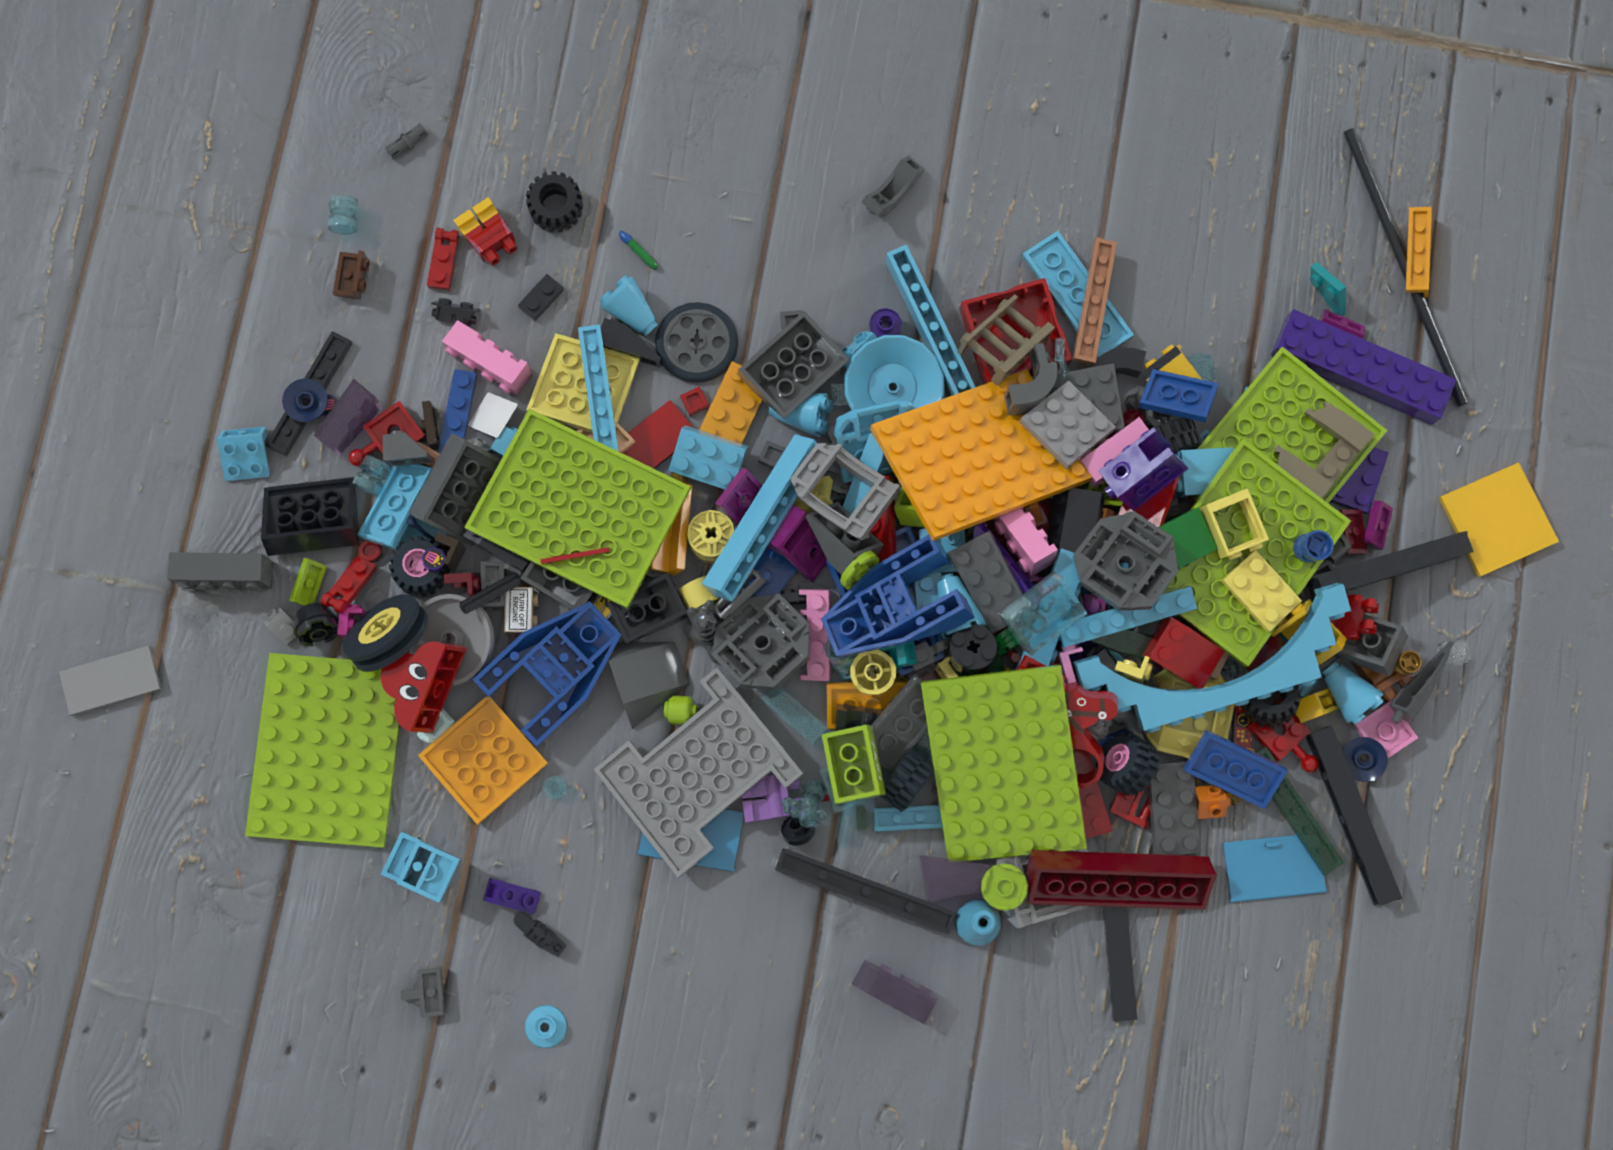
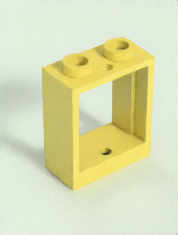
M1248 488L1199 508L1218 547L1217 552L1220 559L1228 556L1229 560L1242 556V550L1249 548L1250 552L1263 547L1262 542L1269 540ZM1239 502L1254 539L1228 549L1213 512Z

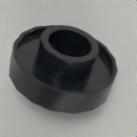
M802 813L794 814L783 822L781 833L788 844L799 846L808 843L813 838L815 825L812 818Z

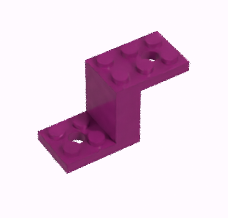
M742 467L715 504L738 526L763 485L747 469ZM745 495L746 499L741 503V499ZM792 505L767 545V548L784 556L808 581L813 583L825 567L827 558L806 519L807 513ZM813 549V550H814L813 554H812L811 556H809V555H810V551Z

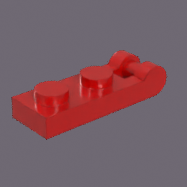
M436 228L427 279L428 288L450 291L459 242L458 230H451L450 232L444 231V228ZM443 240H450L449 246L443 245Z
M356 556L330 591L322 596L321 604L326 607L331 606L336 612L343 614L377 571L376 565Z

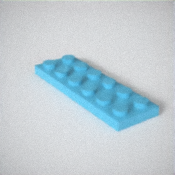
M1056 231L1024 252L1022 258L1038 280L1046 278L1052 299L1077 332L1088 271L1060 232ZM1108 298L1097 358L1110 350L1116 349L1134 336Z

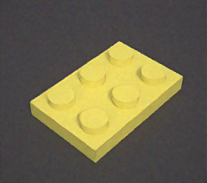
M1257 550L1247 555L1221 580L1225 587L1266 632H1270L1302 601Z

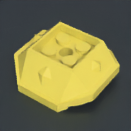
M1165 669L1154 675L1160 686L1159 688L1177 690L1197 689ZM1219 673L1216 680L1209 678L1204 688L1225 683ZM1235 704L1228 705L1227 709L1221 712L1214 713L1213 710L1205 712V716L1198 719H1191V717L1182 719L1183 723L1169 726V723L1161 725L1160 730L1144 735L1158 752L1189 759L1205 730L1228 740Z

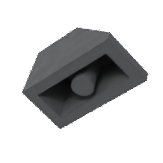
M396 430L391 431L390 434L383 435V461L389 466L434 463V458L403 431Z

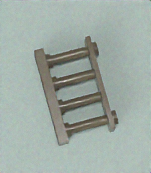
M1015 294L1009 300L1005 298L999 304L997 310L973 332L965 333L959 341L961 346L957 351L961 355L970 348L994 368L993 371L996 372L991 381L997 386L1030 357L1029 355L1035 344L1045 343L1055 328L1049 322L1042 328L1040 326L1036 327L1014 309L1013 305L1018 298ZM1008 314L1031 333V338H1024L1001 318ZM995 325L1019 345V349L1012 350L991 333L989 329ZM982 336L1006 356V361H999L976 341Z

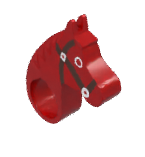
M1064 682L1074 750L1090 752L1098 762V766L1092 772L1077 774L1079 788H1085L1095 784L1100 779L1104 767V752L1087 727L1094 725L1098 719L1111 720L1116 717L1119 700L1110 691H1088L1078 685L1077 682L1068 684Z

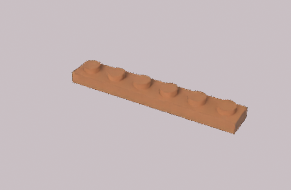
M1098 237L1094 240L1072 361L1092 366L1096 363L1117 242Z

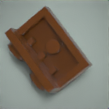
M359 250L358 254L339 253L333 288L334 296L361 299L362 292L366 290L365 271L368 272L370 260L364 251Z

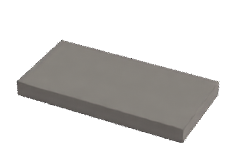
M149 645L59 671L70 716L162 690L152 648Z

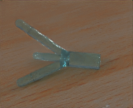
M1057 338L1055 339V358L1052 362L1059 361L1062 378L1066 379V372H1069V369L1064 360V339Z

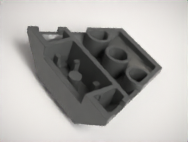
M675 642L617 643L608 659L632 728L689 685Z

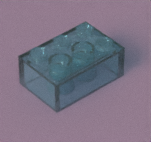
M1052 572L998 614L1020 647L1032 656L1087 615V612L1065 579Z

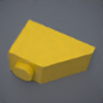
M1328 688L1301 698L1295 715L1299 718L1300 723H1303L1339 708Z

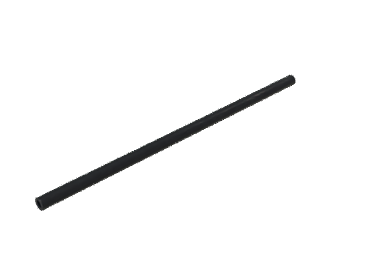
M1354 128L1348 129L1344 132V136L1406 282L1407 254ZM1410 293L1443 373L1457 379L1452 390L1457 406L1460 407L1469 403L1423 293Z

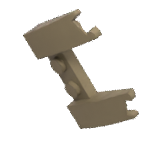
M1328 402L1322 404L1324 407L1313 412L1310 408L1304 413L1337 440L1315 469L1279 445L1274 449V453L1279 454L1277 465L1320 498L1326 494L1334 481L1374 435L1358 421Z

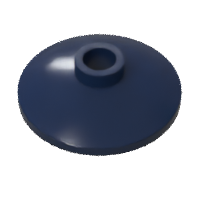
M303 378L292 382L285 389L282 404L287 415L293 420L311 422L318 419L326 410L328 396L326 390L319 382ZM306 399L311 400L308 406L303 405Z
M1354 738L1342 750L1351 774L1357 781L1369 782L1376 780L1387 768V752L1383 745L1373 738ZM1367 754L1369 756V760H1362L1361 755Z

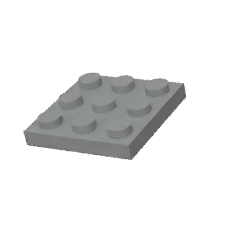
M1069 380L1024 415L1019 422L1065 469L1073 465L1116 428Z

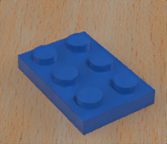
M1153 369L1142 395L1140 408L1206 423L1218 391L1219 383Z

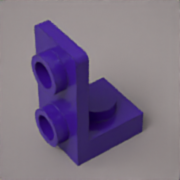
M489 878L483 900L492 904L535 914L541 892Z

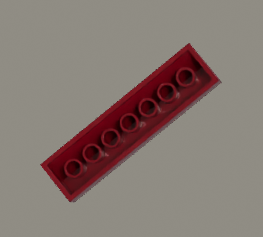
M1031 850L1027 865V903L1205 910L1217 874L1209 856Z

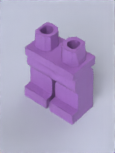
M775 775L765 776L742 796L743 800L765 797V799L743 801L745 823L791 816V813L802 811V798L789 799L788 790L800 789L799 779L786 789Z

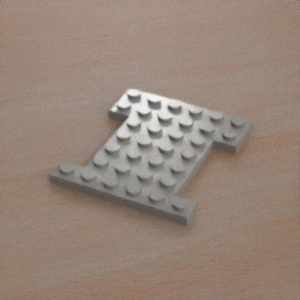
M718 667L700 681L713 700L646 756L643 757L634 744L628 740L593 769L678 878L715 849L701 830L771 771L786 789L804 775L803 771Z

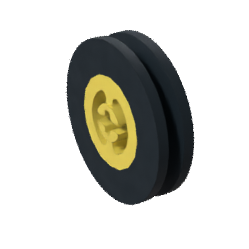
M401 594L388 598L371 608L353 625L344 640L343 652L360 671L371 672L384 668L402 657L417 643L427 627L428 614L411 595Z

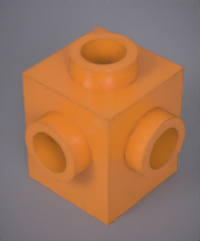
M1215 785L1195 787L1198 819L1226 817L1227 807H1230L1229 794H1226L1223 789Z

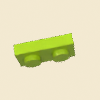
M304 558L289 601L301 606L314 603L327 566Z

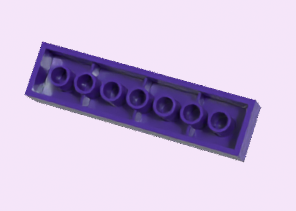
M1295 309L1287 315L1270 354L1274 356L1281 347H1284L1320 377L1430 425H1433L1442 418L1457 380Z

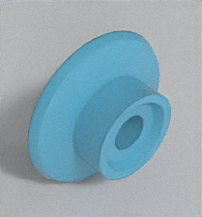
M550 1005L539 1006L532 1010L525 1022L527 1038L532 1044L540 1048L556 1046L563 1040L567 1031V1021L564 1014L558 1008ZM542 1023L549 1024L548 1031L542 1030Z

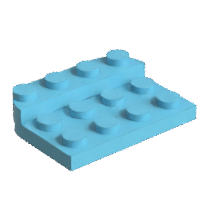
M898 400L849 411L836 419L834 436L837 439V444H841L847 452L860 461L869 434L872 433L870 430L871 424L916 409V407L909 401ZM885 459L880 474L894 472L887 459ZM840 466L842 481L844 483L851 482L854 476Z

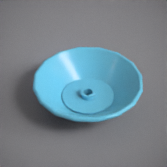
M883 335L866 342L852 356L844 375L845 397L851 411L898 400L909 401L916 408L939 401L944 397V374L937 357L923 343L904 335ZM889 384H895L896 390L891 391Z

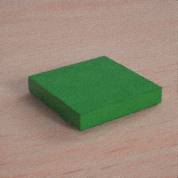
M1199 507L1158 526L1173 536L1178 569L1218 549Z

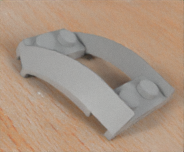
M817 443L790 478L798 497L825 519L859 540L869 538L868 533L891 502H896L900 490L899 484L890 482L885 476L859 461L839 443L837 445ZM834 461L854 477L871 487L849 519L811 493Z
M1079 849V850H1070V851L1088 852V849ZM1030 855L1010 856L999 859L996 865L1002 863L1012 864L1024 874L1022 865L1028 864ZM1026 896L1022 904L1009 910L1011 917L1007 918V920L1016 928H1021L1086 909L1089 906L1051 905L1035 910L1033 904L1027 903Z

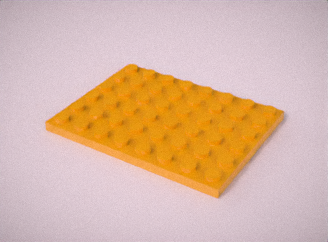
M1027 369L1009 375L999 386L989 382L871 424L870 430L932 541L1090 482L1092 476L1081 463V458L1068 469H1065L1019 423L1020 419L1026 414L1008 416L1004 394L1011 384H1025L1033 381Z

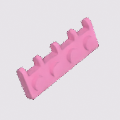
M799 589V594L806 595L807 609H800L799 614L807 615V621L810 625V660L807 662V674H801L800 680L830 681L832 680L831 642L821 618L831 609V590Z

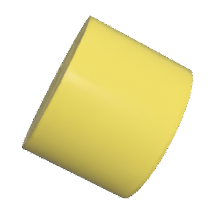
M706 576L697 578L678 590L687 610L690 607L699 608L708 600H712L713 605L720 600L719 597L711 594L702 585Z

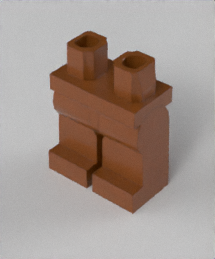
M1350 661L1364 680L1383 693L1381 698L1385 703L1397 696L1392 684L1397 682L1402 689L1413 679L1410 674L1402 676L1394 670L1389 677Z

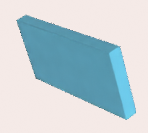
M421 464L394 466L357 536L363 540L396 549L408 527L407 520L413 518L409 511L432 468Z

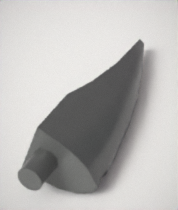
M1449 641L1400 690L1390 704V707L1395 711L1391 721L1399 724L1403 719L1411 724L1415 720L1440 678L1454 642Z

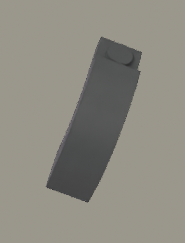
M910 156L901 159L888 179L877 190L867 194L862 203L870 213L881 218L885 217L908 194L925 171V168Z
M1044 343L1035 344L1029 355L1034 380L1025 384H1011L1004 394L1008 416L1026 414L1048 397L1056 382L1057 362L1049 363V354L1045 352Z

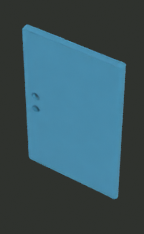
M726 809L701 830L715 849L695 865L731 872L735 871L734 866L744 812ZM642 833L637 854L663 859Z
M1318 833L1222 843L1231 903L1327 892Z

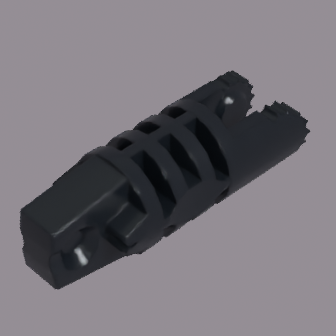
M523 912L515 914L514 925L524 932L523 936L540 949L556 957L562 954L566 944L555 932L538 919L533 920Z

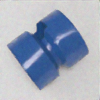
M1311 531L1296 538L1293 544V552L1297 559L1305 563L1323 560L1332 553L1334 547L1333 540L1325 531Z

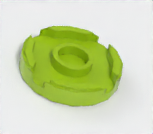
M867 551L859 555L843 572L840 579L841 585L850 590L871 567L879 563L878 556L873 551Z
M1002 863L992 866L986 871L982 878L981 891L983 898L990 906L997 910L1008 911L1023 903L1027 896L1028 883L1025 875L1019 868L1012 864Z

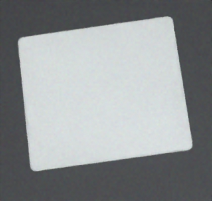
M488 392L468 423V426L498 438L518 404Z

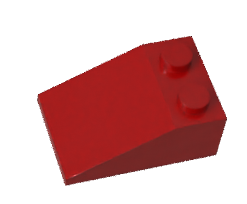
M1167 617L1163 619L1142 656L1150 657L1151 662L1193 687L1201 689L1204 688L1225 651L1176 619Z

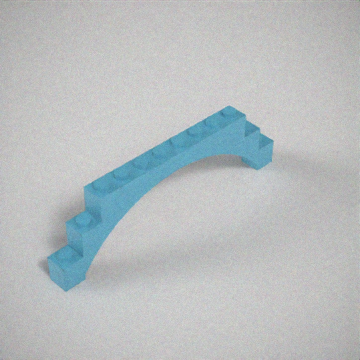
M1334 583L1314 589L1316 596L1299 629L1287 644L1258 668L1229 682L1201 689L1177 690L1157 688L1116 674L1101 664L1098 656L1093 655L1073 661L1079 685L1088 691H1098L1101 689V685H1103L1105 691L1113 692L1118 697V713L1130 710L1133 705L1139 728L1144 731L1147 730V732H1154L1160 730L1161 725L1168 723L1169 726L1183 723L1182 719L1188 717L1198 719L1204 717L1205 712L1211 710L1214 713L1226 710L1227 706L1231 704L1240 706L1249 703L1251 698H1268L1271 696V692L1279 690L1280 693L1293 690V686L1298 684L1302 686L1314 684L1315 679L1322 677L1314 651L1316 650V653L1330 650L1329 646L1336 644L1330 619L1342 618L1345 612L1351 611L1344 584Z

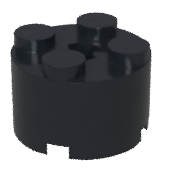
M971 625L969 628L955 632L951 639L949 658L953 668L966 676L987 673L996 657L997 643L995 637L984 625ZM973 648L974 650H977V653H973V651H969V649Z

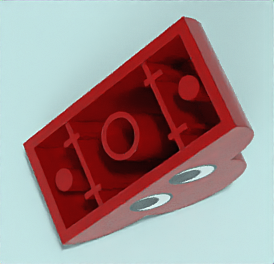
M428 642L422 645L415 654L405 653L398 660L381 669L380 679L382 687L389 696L396 699L394 712L396 720L401 727L410 732L433 733L440 712L443 709L466 653V647L442 642Z

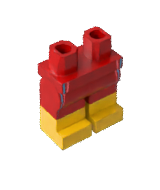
M489 197L472 207L474 214L469 209L453 220L459 232L479 255L482 261L485 260L491 266L496 265L501 260L497 252L504 248L508 255L518 250L512 231L500 216Z

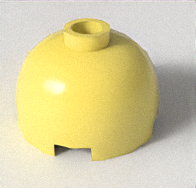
M879 649L863 652L853 660L850 668V678L853 685L860 692L867 695H879L886 692L893 685L896 678V666L893 659Z

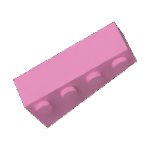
M457 320L442 340L446 348L444 351L453 358L458 356L463 359L462 363L469 369H478L482 372L480 375L487 381L492 382L494 380L500 384L499 388L510 395L512 392L517 396L532 376L528 363L522 359L518 361L506 349L502 353L496 343L489 339H486L485 342L482 341L483 337L478 332Z
M1024 507L993 518L996 531L999 535L1003 534L1006 538V545L1012 554L1015 553L1019 558L1018 564L1023 572H1028L1030 577L1054 564L1058 549L1054 544L1049 546L1046 539L1047 534L1043 529H1036L1034 517L1028 511L1024 513Z

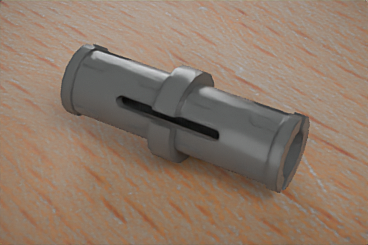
M419 123L412 130L399 135L400 138L385 147V150L392 159H395V157L408 148L409 150L412 149L413 145L427 136L428 133L422 124Z

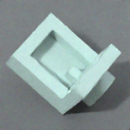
M442 709L433 733L418 732L417 735L424 742H434L455 721Z

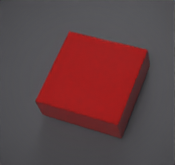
M700 386L680 395L689 416L709 408V404Z

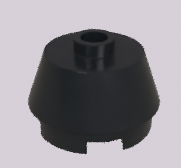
M321 603L305 605L296 612L294 635L299 638L300 644L304 646H314L313 642L322 640L328 643L337 637L339 619L329 607Z

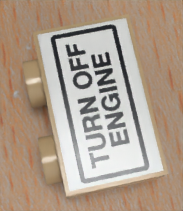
M515 587L505 593L504 632L506 635H521L524 631L538 626V616H535V607H539V594L535 593L533 587Z

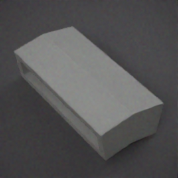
M752 569L736 595L738 597L725 610L723 608L730 601L721 598L713 606L714 611L720 618L726 619L746 600L752 597L768 580L759 570ZM755 577H757L743 592H741Z

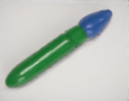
M622 230L619 231L621 240L628 244L650 268H658L655 260L633 240L631 235Z

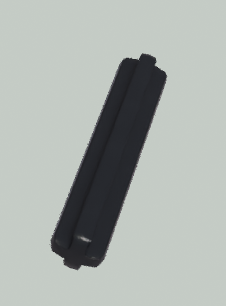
M512 573L461 601L459 607L464 614H468L520 585L521 579L517 573Z

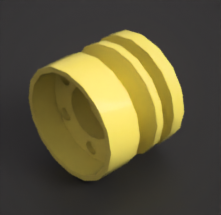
M708 510L700 512L692 519L688 526L687 536L691 552L697 559L704 563H715L735 531L733 523L728 516L720 511ZM715 531L716 538L710 537L708 539L707 532L713 533Z

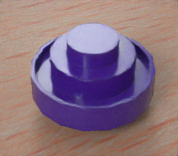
M888 308L875 311L869 322L870 332L874 333L877 338L883 335H898L902 326L898 313Z

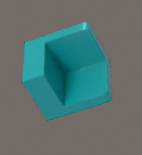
M914 641L880 649L881 651H889V656L893 659L896 669L918 664Z

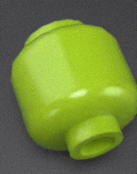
M672 696L664 705V717L668 719L671 725H683L699 712L698 704H695L694 699L690 696Z

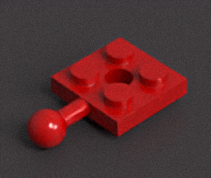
M398 401L363 425V428L373 442L362 450H352L349 453L348 459L353 466L359 467L365 464L367 456L377 449L383 454V435L389 434V430L392 427H399L400 431L406 433L415 442H421L426 436L402 403Z
M1278 698L1271 705L1280 704L1283 700ZM1296 715L1292 716L1289 723L1284 722L1282 726L1283 735L1276 734L1274 728H1269V725H1264V728L1260 727V723L1257 721L1255 724L1251 723L1247 727L1277 762L1292 751L1301 760V768L1305 772L1313 773L1318 769V759L1313 755H1307L1298 745L1311 731L1304 723H1300Z

